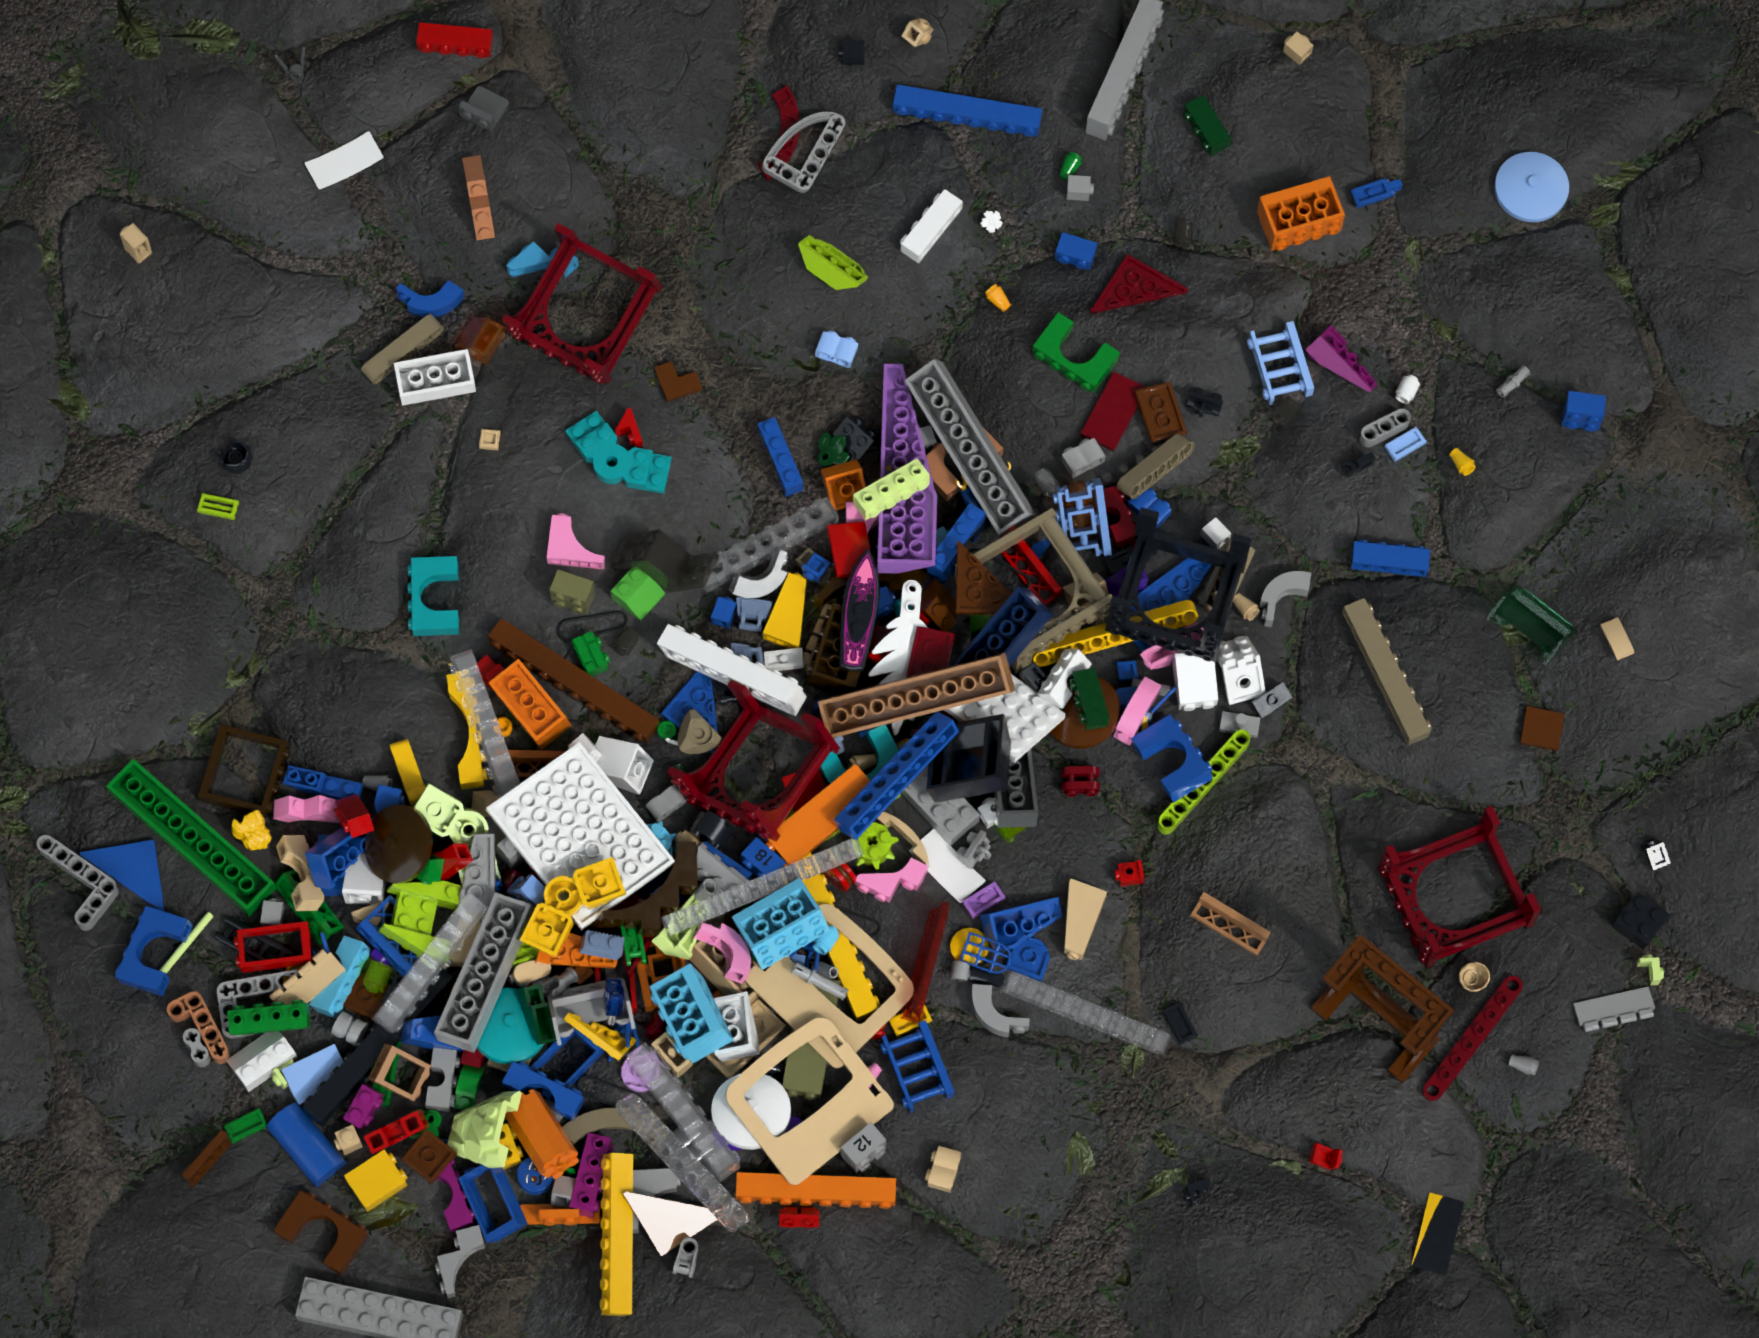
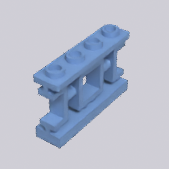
M1100 478L1092 479L1093 482L1091 483L1089 481L1085 482L1086 491L1069 494L1067 485L1062 488L1055 486V493H1052L1054 504L1058 506V510L1055 511L1056 521H1060V527L1066 535V530H1069L1070 537L1080 536V542L1073 543L1075 549L1078 551L1094 548L1096 556H1100V554H1104V556L1112 555L1103 484ZM1092 490H1094L1096 504L1095 512L1092 504L1083 506L1082 500L1092 498ZM1062 495H1064L1066 502L1075 501L1076 507L1066 509V517L1064 516ZM1090 514L1091 526L1073 529V515ZM1096 525L1099 527L1100 547L1097 539L1088 541L1087 537L1088 534L1097 533Z

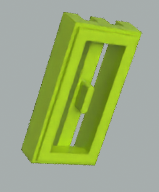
M202 493L197 512L235 520L239 501ZM204 500H210L219 503L233 505V508L222 506L219 504L204 502ZM203 507H208V508L223 510V511H227V512H222V511L207 509V508H203Z

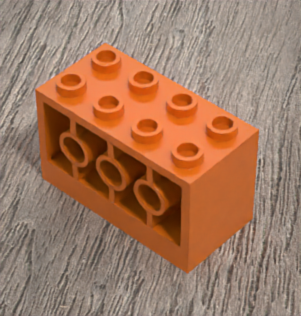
M1330 176L1260 196L1257 214L1271 251L1276 249L1280 251L1293 244L1300 245L1310 239L1318 240L1327 234L1335 235L1341 231L1345 217Z
M519 659L489 682L494 693L541 750L571 727L564 713Z

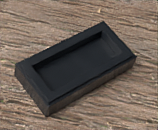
M1180 1002L1162 1010L1179 1045H1183L1198 1037Z

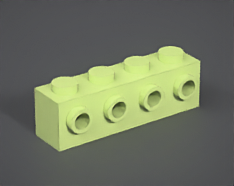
M917 458L853 494V504L865 520L875 518L883 510L890 509L899 501L910 498L913 493L926 489L930 484V474Z

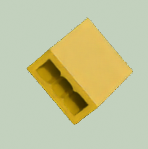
M385 1149L344 1175L345 1180L367 1212L407 1186L405 1180L408 1177L402 1168L400 1170L397 1169L395 1163H397L391 1152L387 1154Z

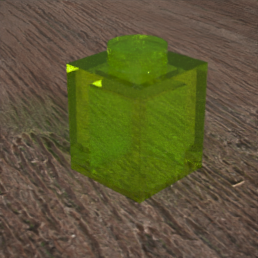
M372 960L363 979L366 990L372 993H377V991L383 993L392 972L390 966Z

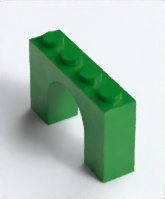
M1058 312L1034 343L1032 353L1036 359L1048 363L1053 370L1062 372L1068 380L1080 384V387L1085 391L1094 393L1118 362L1120 352L1104 342L1090 361L1081 364L1068 361L1062 355L1060 346L1073 330L1074 322Z

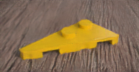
M569 1012L564 1018L566 1022L618 1061L636 1042V1039L631 1037L630 1047L627 1048L625 1038H622L618 1031L611 1030L593 1021L591 1024L580 1021L581 1016Z

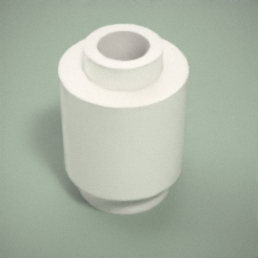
M1413 375L1403 376L1396 390L1395 398L1399 402L1409 404L1413 400L1420 386L1418 378Z

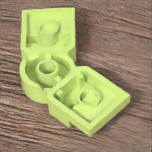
M430 783L427 784L413 807L425 816L431 831L441 837L449 835L455 844L466 843L469 851L471 850L474 834H488V824L480 812L474 809H464L460 800ZM466 825H472L473 831L466 834L463 832V828ZM495 857V874L496 878L500 879L501 881ZM467 866L458 871L462 888Z

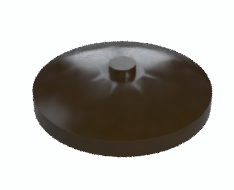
M406 805L389 806L380 811L372 820L374 831L366 833V860L372 872L381 880L390 883H406L416 878L426 867L432 852V831L427 819L419 810Z

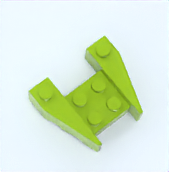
M446 881L432 882L430 885L421 882L392 884L387 889V892L397 896L391 924L384 923L378 929V932L396 941L404 949L410 950L421 960L439 965L443 964L447 960L451 941L431 936L436 908L440 906L453 910L459 904L462 886Z

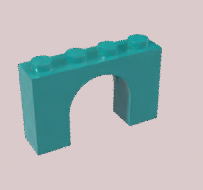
M457 556L411 558V564H408V576H411V582H408V594H412V600H408V610L412 612V618H408L409 630H412L413 636L459 635L458 610L435 611L427 608L421 602L422 592L429 584L437 581H459Z
M886 725L874 728L867 733V738L877 756V766L866 775L870 781L899 751ZM830 752L819 768L827 785H830L846 772L837 754Z

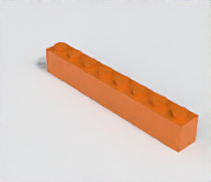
M737 1172L736 1200H740V1203L749 1204L752 1201H760L761 1204L780 1202L781 1205H791L792 1202H799L803 1206L819 1203L820 1206L825 1207L831 1206V1204H839L840 1207H851V1204L859 1205L861 1208L879 1205V1208L889 1209L891 1206H895L896 1178L810 1175L801 1183L790 1185L782 1174Z

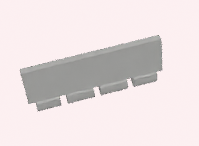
M1649 986L1573 1003L1579 1026H1583L1585 1032L1598 1030V1022H1600L1602 1028L1618 1025V1017L1621 1024L1637 1021L1636 1013H1638L1640 1020L1654 1017L1653 1010L1655 1009Z

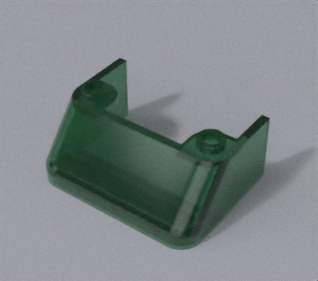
M1515 586L1502 595L1486 617L1488 621L1494 618L1500 625H1509L1511 623L1540 646V656L1545 659L1543 664L1546 666L1560 654L1577 633L1576 628L1521 586Z

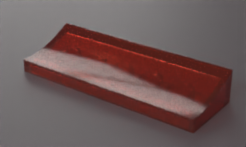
M942 901L939 907L929 911L911 978L914 987L913 996L903 1008V1015L901 1017L903 1020L919 1023L921 1020L948 919L950 906L948 902Z

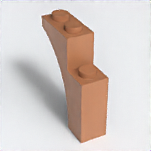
M481 155L462 158L476 240L495 238Z

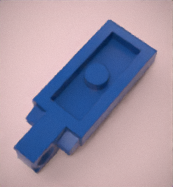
M1384 178L1351 189L1350 194L1356 209L1394 196L1395 192L1402 190L1403 185L1400 179L1390 182L1389 179L1386 180Z

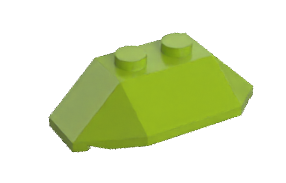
M810 235L799 242L798 246L806 269L835 290L858 287L867 280L868 276L861 265L830 243L814 239Z

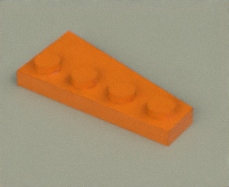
M569 933L556 958L538 950L535 964L615 968L618 960L579 953L581 936Z

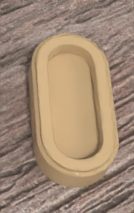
M531 960L517 965L513 969L512 976L517 983L525 984L549 975L551 965L535 964V960Z

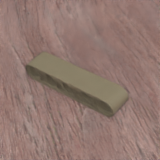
M432 314L425 316L362 366L361 371L373 384L379 383L395 370L394 363L409 360L443 332L444 327Z
M1180 434L1174 435L1126 473L1118 481L1117 489L1132 499L1137 498L1190 456L1195 448L1194 442Z

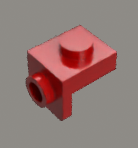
M1313 1143L1309 1163L1327 1170L1338 1169L1342 1163L1343 1150L1331 1149L1322 1144Z

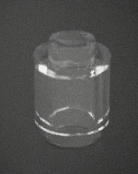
M1046 468L1040 469L1033 476L1034 482L1045 496L1052 497V493H1055V486L1060 487L1053 474L1049 470L1047 471Z

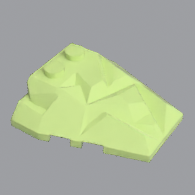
M503 1092L456 1113L447 1145L457 1152V1156L470 1159L485 1167H505L509 1148L500 1144L499 1139L506 1112L518 1111L522 1092Z

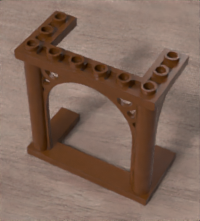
M1361 934L1322 978V981L1329 987L1311 1007V1010L1327 1021L1346 997L1352 993L1405 1036L1400 1044L1406 1049L1387 1071L1402 1084L1438 1043L1440 1038L1437 1035L1442 1025L1454 1012V1009ZM1365 966L1424 1013L1422 1018L1418 1021L1366 979L1364 975Z

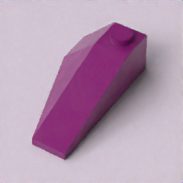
M1330 325L1305 349L1309 357L1370 393L1377 383L1367 369L1357 363V355L1347 349L1345 346L1347 341Z

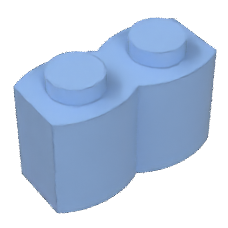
M823 331L815 351V356L843 367L851 368L858 350V343L851 337L842 338L836 332Z

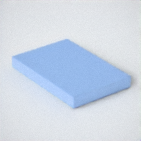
M335 1044L281 1069V1073L298 1105H301L308 1096H313L318 1091L317 1087L322 1081L326 1082L331 1077L330 1073L336 1066L340 1067L344 1062Z

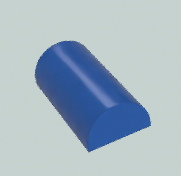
M297 1102L282 1109L268 1123L267 1130L315 1188L319 1187L347 1164Z

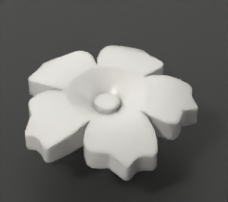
M985 211L983 213L985 218H982L980 224L981 227H986L989 233H994L995 228L999 229L1002 226V221L999 220L1001 219L999 212Z

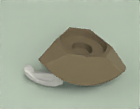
M695 709L689 710L684 717L679 729L678 741L665 738V741L679 746V749L687 754H700L718 747L723 740L718 732Z

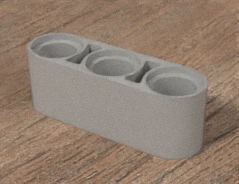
M1398 409L1363 427L1359 437L1360 444L1369 448L1406 430L1411 419L1410 413L1406 409ZM1397 418H1403L1405 422H1399ZM1381 426H1387L1389 430H1383ZM1370 434L1373 438L1368 439L1364 435Z

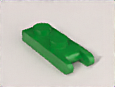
M620 926L621 937L625 938L623 950L626 966H631L630 958L641 957V963L646 964L642 934H637V927L626 929L624 926Z

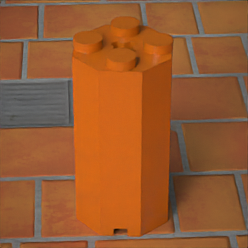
M534 1089L528 1090L530 1094L527 1095L522 1092L518 1111L506 1112L505 1118L539 1173L547 1178L553 1177V1179H557L563 1175L565 1170L578 1163V1152L540 1092Z

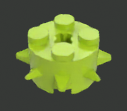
M873 822L857 840L853 839V843L846 847V851L855 853L857 866L862 863L868 866L872 864L878 870L879 865L887 858L895 859V856L891 853V846L898 842L899 839L891 836L887 829L888 825L885 827L882 824ZM869 842H875L876 845H875V844H872V845L870 846V845H869Z

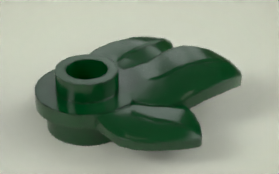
M825 432L818 441L820 452L817 456L820 465L824 467H829L833 464L838 465L845 463L850 458V455L843 451L846 444V436L837 435L831 438L830 434ZM828 454V459L824 460V456Z

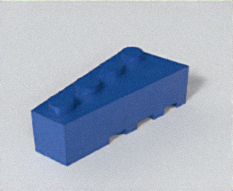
M342 827L305 852L315 887L331 890L334 888L338 878H342L346 874L347 868L358 861V856L361 853H365L366 834L352 838L349 832L345 833Z

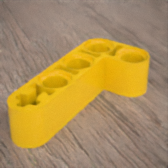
M407 738L389 744L410 806L414 807L426 787Z

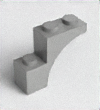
M479 1225L456 1231L457 1237L453 1239L456 1250L460 1249L459 1251L437 1256L438 1262L435 1263L438 1275L442 1274L443 1281L440 1282L442 1294L446 1293L448 1298L456 1297L455 1279L460 1266L470 1255L485 1248Z

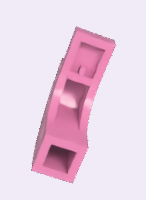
M1144 677L1116 727L1114 738L1129 746L1132 744L1131 737L1133 738L1136 735L1145 715L1157 698L1162 685Z
M702 922L696 930L694 938L718 948L726 959L724 978L742 984L748 977L751 967V956L745 941L735 930L723 923L716 928L711 924Z

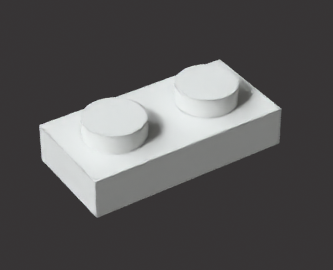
M802 648L764 652L765 667L770 671L772 669L782 671L804 668Z

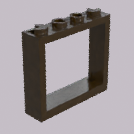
M220 725L198 797L200 802L244 813L260 810L263 817L268 818L269 812L271 813L272 809H274V795H278L280 789L279 779L285 773V759H289L291 748H289L288 742ZM229 736L279 748L261 806L211 794Z

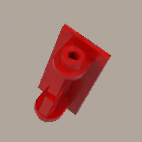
M784 1207V1209L779 1210V1227H819V1209H815V1207H802L801 1214L797 1213L798 1207Z

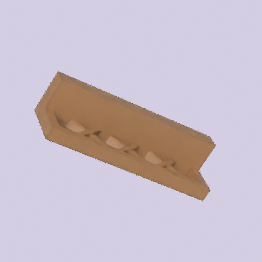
M1205 892L1201 895L1198 904L1190 915L1255 956H1258L1271 933ZM1203 906L1209 910L1210 916L1201 917L1196 913ZM1222 917L1225 919L1227 926L1219 928L1215 925L1214 919ZM1240 928L1243 936L1234 937L1231 929ZM1255 937L1261 943L1257 949L1249 946L1248 939Z

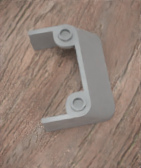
M614 978L568 988L555 997H552L550 993L547 998L558 1046L562 1045L560 1037H568L574 1032V1027L564 1020L568 1012L581 1016L580 1021L587 1024L592 1023V1021L598 1022L608 1019L606 1001L609 995V984L612 981L617 982L618 985L620 984L618 993L620 996L622 995L621 1003L619 1001L615 1023L624 1025L630 1021L631 1028L636 1029L625 980Z

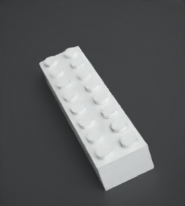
M668 624L657 642V645L667 658L723 684L728 685L733 680L745 685L754 698L795 717L806 699L803 688L798 685L796 679L790 676L785 678L775 669L771 671L765 669L766 667L759 662L752 663L749 661V658L742 654L737 656L727 647H723V649L717 647L715 642L709 639L704 641L698 634L694 632L689 634L678 625L674 627Z

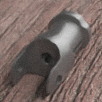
M567 967L563 973L555 975L546 981L542 989L554 988L551 996L555 997L563 992L566 986L577 982L579 979L578 975L572 967Z

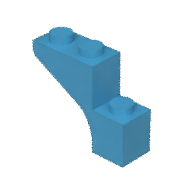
M533 241L530 245L524 246L518 256H514L508 261L506 265L507 273L512 277L547 269L558 247L554 248L550 252V256H548ZM575 255L563 274L565 278L579 267L578 258Z

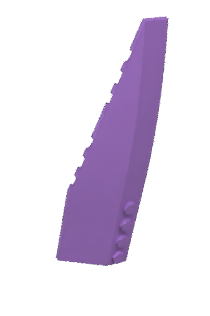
M884 364L880 479L918 458L930 474V484L926 489L913 493L910 498L899 501L894 507L880 512L878 573L897 574L935 566L937 494L934 489L911 394L904 381L906 380L903 364ZM886 466H892V471L887 472Z

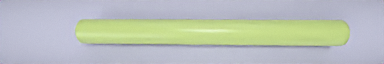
M210 912L203 916L190 932L186 943L182 942L159 971L167 974L214 917Z

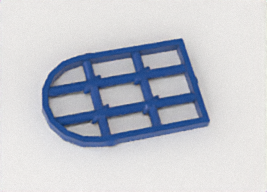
M969 932L960 961L985 970L988 973L999 974L1005 972L1010 967L1012 954L1010 949L1000 941ZM974 935L982 938L981 944L969 941L970 936ZM985 940L996 943V949L993 950L985 947ZM968 944L979 947L978 954L967 952ZM1000 945L1008 951L1009 955L999 952ZM982 950L995 953L993 959L981 957ZM964 955L975 957V964L964 961ZM997 955L1009 958L1008 965L995 962ZM983 960L991 963L990 969L978 966V961ZM996 965L1004 968L1002 971H992Z

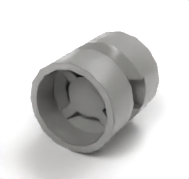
M342 1011L336 1019L331 1033L339 1038L346 1037V1042L357 1046L367 1031L368 1023L360 1019L354 1020L352 1015Z

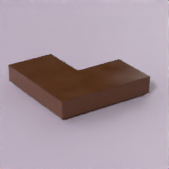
M672 361L654 367L667 402L702 390V385L696 371L678 377Z

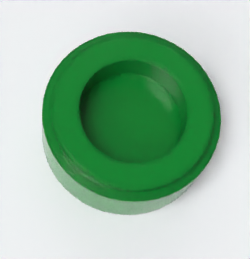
M671 721L661 722L657 727L659 738L664 741L665 738L673 739L677 733L675 724Z

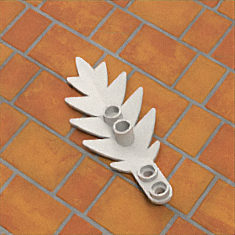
M909 580L904 583L902 587L900 617L892 620L886 626L887 629H896L884 637L872 651V654L892 651L868 674L869 677L891 673L880 684L906 678L917 626L928 628L919 619L921 586L915 580ZM909 587H914L915 592H911L909 590ZM908 605H912L914 610H909ZM915 717L909 718V720L914 721ZM903 720L891 723L894 736L899 732Z

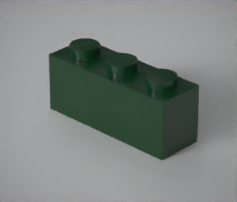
M1204 95L1185 104L1184 119L1192 125V131L1202 141L1201 145L1205 152L1208 151L1210 156H1213L1230 147L1231 137Z
M1095 668L1073 671L1072 677L1069 680V687L1075 694V707H1079L1080 724H1084L1085 731L1108 727L1110 717Z

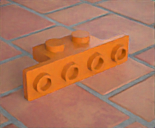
M551 1204L520 1205L528 1223L527 1225L544 1224L552 1226L555 1224L600 1223V1207L598 1212H594L593 1218L581 1216L579 1209H566L551 1206Z

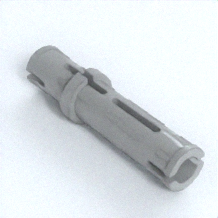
M798 962L794 964V969L791 970L792 974L806 980V983H812L844 1000L846 997L845 993H848L849 989L821 976L814 969L810 970Z

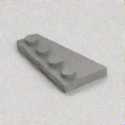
M474 834L470 850L473 861L468 864L465 872V879L456 913H486L496 892L495 834Z

